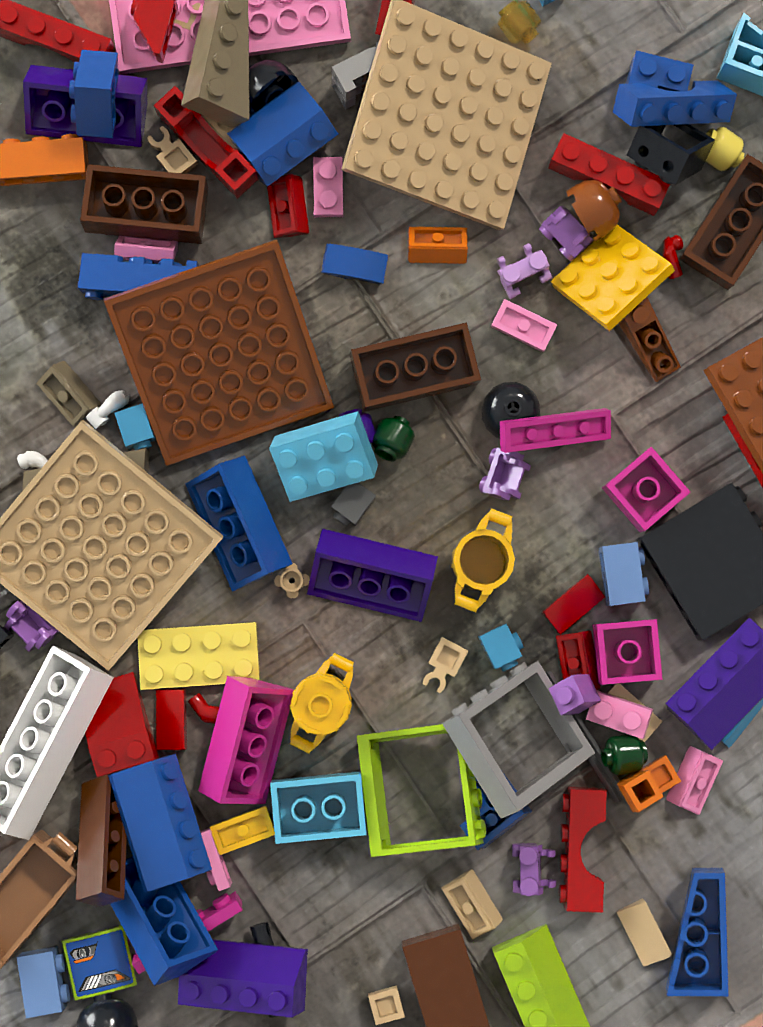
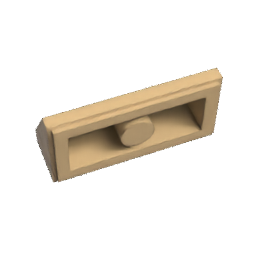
M473 869L465 872L441 888L472 940L495 929L502 922V916Z
M643 898L616 911L643 967L673 956Z

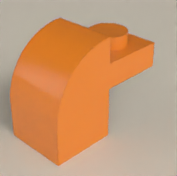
M663 755L644 766L639 772L625 776L617 783V786L632 812H640L663 798L662 793L680 783L681 780L667 755Z

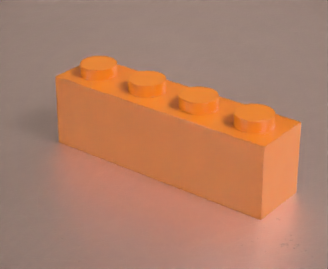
M76 134L62 135L61 139L53 140L45 136L34 137L32 141L20 142L19 139L3 140V143L0 144V186L86 180L89 161L88 147L84 138Z

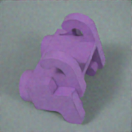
M563 205L559 206L539 227L542 234L549 240H552L554 237L562 245L559 249L560 252L570 261H573L594 241L593 235H590L591 232L588 233L586 228Z
M499 447L492 449L489 455L491 467L488 476H484L480 481V492L502 500L509 501L510 497L520 499L522 493L518 492V488L524 471H529L531 465L524 462V455L518 452L505 453L500 451Z
M22 601L15 602L6 614L9 620L4 627L8 631L13 630L27 644L25 649L28 652L35 648L39 650L42 646L44 647L60 632Z
M513 843L512 856L520 858V880H513V893H521V895L526 896L543 894V887L541 886H548V888L556 887V880L541 879V856L555 857V850L542 849V845H536V843Z

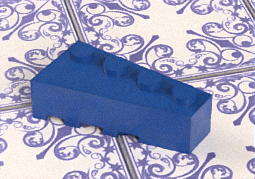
M82 253L78 289L82 294H85V298L103 300V296L110 297L198 267L199 264L197 261L187 260L186 266H182V264L175 262L173 259H161L158 264H153L152 260L144 257H130L129 262H123V257L118 255Z
M692 868L666 985L667 996L729 997L726 890L723 868Z

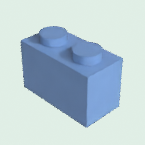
M638 542L599 547L606 606L645 602V595H649V584L647 577L642 578L641 566L645 565V555L643 548H638Z
M58 946L22 952L16 958L26 1018L63 1012L67 1007V1002H70L69 986L64 984L62 972H65L66 969L63 953L59 954Z

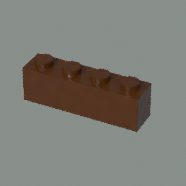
M108 774L81 784L76 901L95 907L124 900L127 836Z

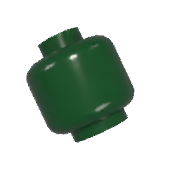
M401 416L382 419L373 437L372 446L375 448V454L391 462L404 458L415 438L414 431L409 426V421Z
M629 734L613 736L606 741L605 749L601 750V760L603 765L608 767L614 775L637 773L648 760L647 747L643 740H639L638 737Z

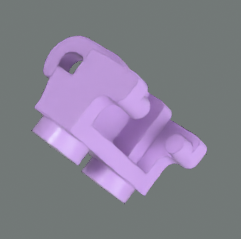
M529 243L523 246L527 257L514 264L506 266V260L503 256L497 258L500 270L497 272L509 299L521 294L518 287L512 288L513 284L540 271L543 274L539 277L541 283L552 279L546 255L542 250L532 253V247Z

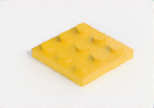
M617 225L605 237L598 241L594 240L550 282L558 292L610 331L675 270L669 261Z

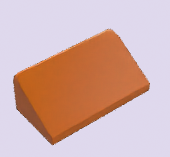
M409 227L408 261L410 263L465 264L467 262V228Z

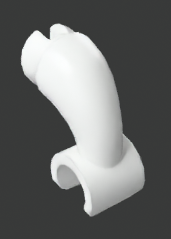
M119 390L112 393L101 407H96L86 416L95 429L99 428L100 425H105L110 420L108 418L109 414L128 404L129 396L125 397V391Z
M26 451V453L19 454L17 457L19 466L22 469L29 467L42 468L48 461L45 456L36 451Z

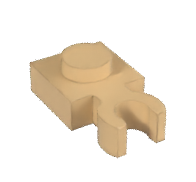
M164 126L160 127V131L164 135L162 141H155L151 135L147 137L152 148L162 151L156 158L167 172L186 174L198 165L197 160L180 139L171 143L169 131Z
M441 637L428 662L435 669L433 672L426 674L423 679V685L427 686L431 678H438L440 685L437 688V692L441 693L446 686V674L453 677L456 676L468 650Z

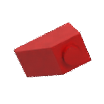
M133 0L131 15L157 62L163 63L178 11L176 0Z

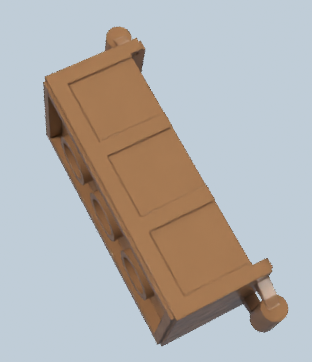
M44 830L35 833L0 874V969L12 959L77 881L78 859L75 858V852L78 847L61 832L56 837L49 836Z

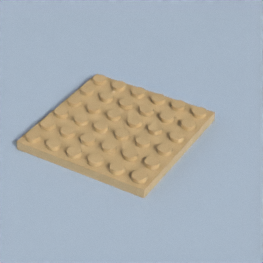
M391 0L341 170L497 230L504 229L552 63L406 1Z
M82 420L1 516L0 584L109 671L223 539V535L87 422Z

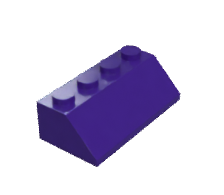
M30 65L23 80L26 134L61 138L62 135L66 134L77 135L76 123H71V106L75 104V100L69 97L70 80H74L73 69ZM119 75L115 93L116 122L113 138L80 135L79 137H83L85 141L142 147L147 112V78Z
M322 529L315 552L307 595L422 622L438 556Z
M748 618L665 703L667 709L711 751L763 699V629Z
M212 939L218 949L216 953L179 977L178 1005L293 1018L305 1011L308 949Z

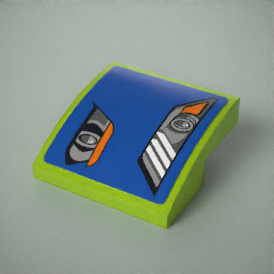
M122 925L61 940L74 1000L94 997L137 985L126 932Z

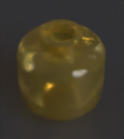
M513 0L498 13L501 16L498 20V26L511 43L516 44L523 41L526 45L539 35L536 29L541 24V18L528 1L522 0L519 2L518 0Z

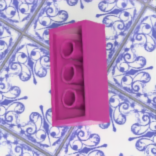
M227 676L198 789L200 793L221 804H266L270 782L272 781L290 711L293 689L253 678Z

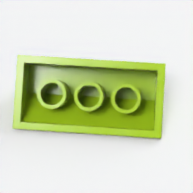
M547 924L491 947L525 1027H590Z

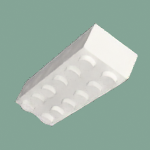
M52 646L0 746V831L4 834L30 840L114 678L78 655L56 646Z

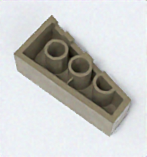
M205 0L181 106L230 128L249 120L248 0Z

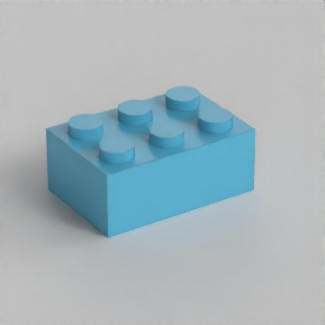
M359 411L276 435L269 447L290 502L372 479L375 477L378 467Z
M361 771L275 779L270 782L276 844L367 835Z

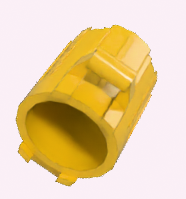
M491 508L481 519L475 531L463 537L453 550L451 568H453L454 574L457 577L454 589V605L476 613L493 589L505 583L513 572L515 557L511 546L512 516ZM490 520L505 526L504 534L501 535L496 531L487 530L488 521ZM464 586L470 590H480L479 599L475 600L462 595L461 591Z
M334 653L322 664L316 674L306 677L294 689L290 705L294 717L291 727L290 745L310 754L327 734L334 731L337 732L345 721L348 720L352 707L349 688L353 678V661ZM330 664L347 672L343 681L327 673ZM301 727L308 734H315L314 742L297 735L299 728Z

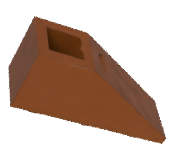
M646 297L619 322V325L653 380L658 382L681 368L648 297Z

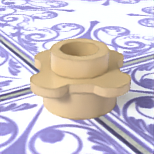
M295 563L286 567V570L274 579L275 585L282 587L287 592L289 598H296L299 595V590L303 586H307L310 581L309 576L302 574ZM294 578L295 582L290 583L289 579Z

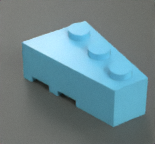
M743 13L734 29L717 79L763 96V31L750 22L751 18Z

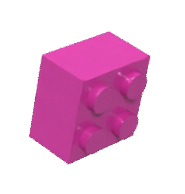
M652 446L602 487L605 493L640 533L646 531L690 493L689 489Z
M657 619L592 624L598 684L663 680Z

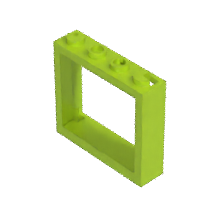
M443 724L357 735L371 857L476 846L484 843L483 838L486 837L485 821L480 817L479 809L482 806L481 790L477 788L476 778L458 750L468 836L391 844L379 742L448 734Z

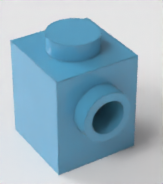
M143 403L114 413L125 447L128 449L134 448V450L152 447L151 442L156 441V437Z
M503 624L478 636L493 669L500 667L502 672L518 665L516 659L522 657L520 650L524 646L517 632L511 634L507 624Z

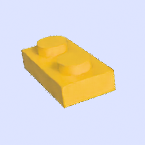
M267 805L210 826L220 855L275 835L274 824Z

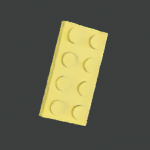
M257 622L143 630L137 637L140 690L220 685L226 683L227 676L260 680Z

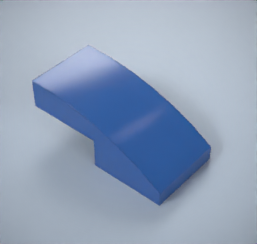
M326 244L321 273L344 279L354 278L380 285L384 283L388 255L349 246Z

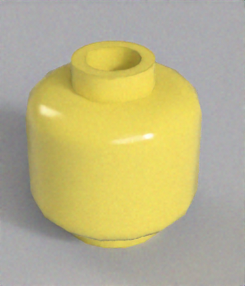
M719 127L716 130L712 128L706 133V135L715 139V142L705 162L719 171H726L731 166L736 168L744 158V153L742 152L743 140L725 127Z

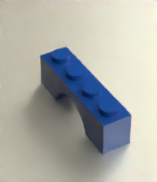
M718 80L693 81L692 89L689 91H668L645 83L619 84L613 113L631 127L730 122L737 94Z

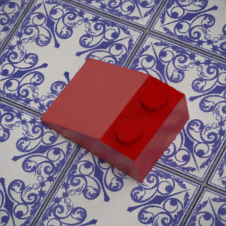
M134 672L113 678L85 732L97 777L159 758Z

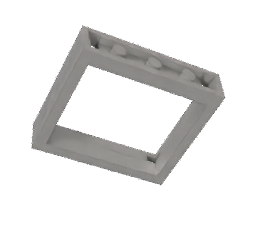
M539 661L528 666L523 662L509 671L512 675L507 679L504 675L490 684L492 690L489 692L486 689L479 691L470 697L472 701L470 705L467 706L464 702L451 711L454 716L442 723L500 818L520 811L595 754L573 716L560 715L549 691L553 684ZM524 682L566 749L567 754L518 791L514 792L470 719Z

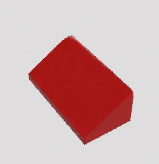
M293 174L281 176L267 187L274 238L308 234L309 225L302 177Z
M586 574L541 613L561 635L604 599L605 596L590 575Z
M589 630L556 636L563 680L571 675L589 674L596 690L600 689L601 685L598 684L592 632Z
M186 689L156 690L157 750L187 749Z

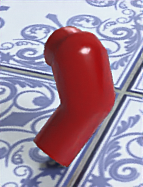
M674 235L671 238L668 236L663 240V258L669 261L675 270L668 277L669 279L683 275L676 251L682 250L684 246L679 235Z
M200 693L188 700V703L203 722L215 724L219 710L218 706H209Z

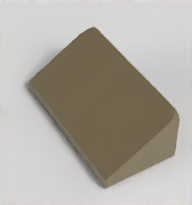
M65 361L53 364L36 383L73 427H76L82 420L86 419V416L93 409L101 405L100 401Z

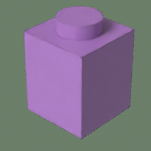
M589 674L571 675L549 688L560 715L579 714L601 701Z

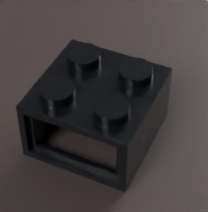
M689 124L674 125L701 141V143L686 150L662 135L666 125L639 126L626 156L633 159L637 166L656 173L663 182L677 185L701 171L715 142V139Z

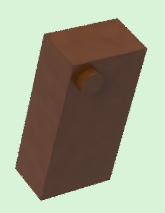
M748 153L736 168L679 260L727 290L734 286L763 241V163Z
M88 164L80 217L85 233L202 244L208 197L206 176Z
M467 322L351 349L349 355L363 412L476 386L481 381Z
M459 923L402 941V948L426 1027H490Z

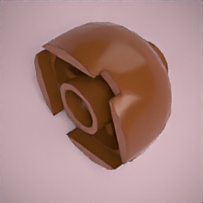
M586 180L566 190L568 197L574 194L575 202L572 203V206L588 233L593 230L596 232L593 236L595 241L600 240L615 229L620 218L618 204L622 200L614 187L608 189L602 182Z

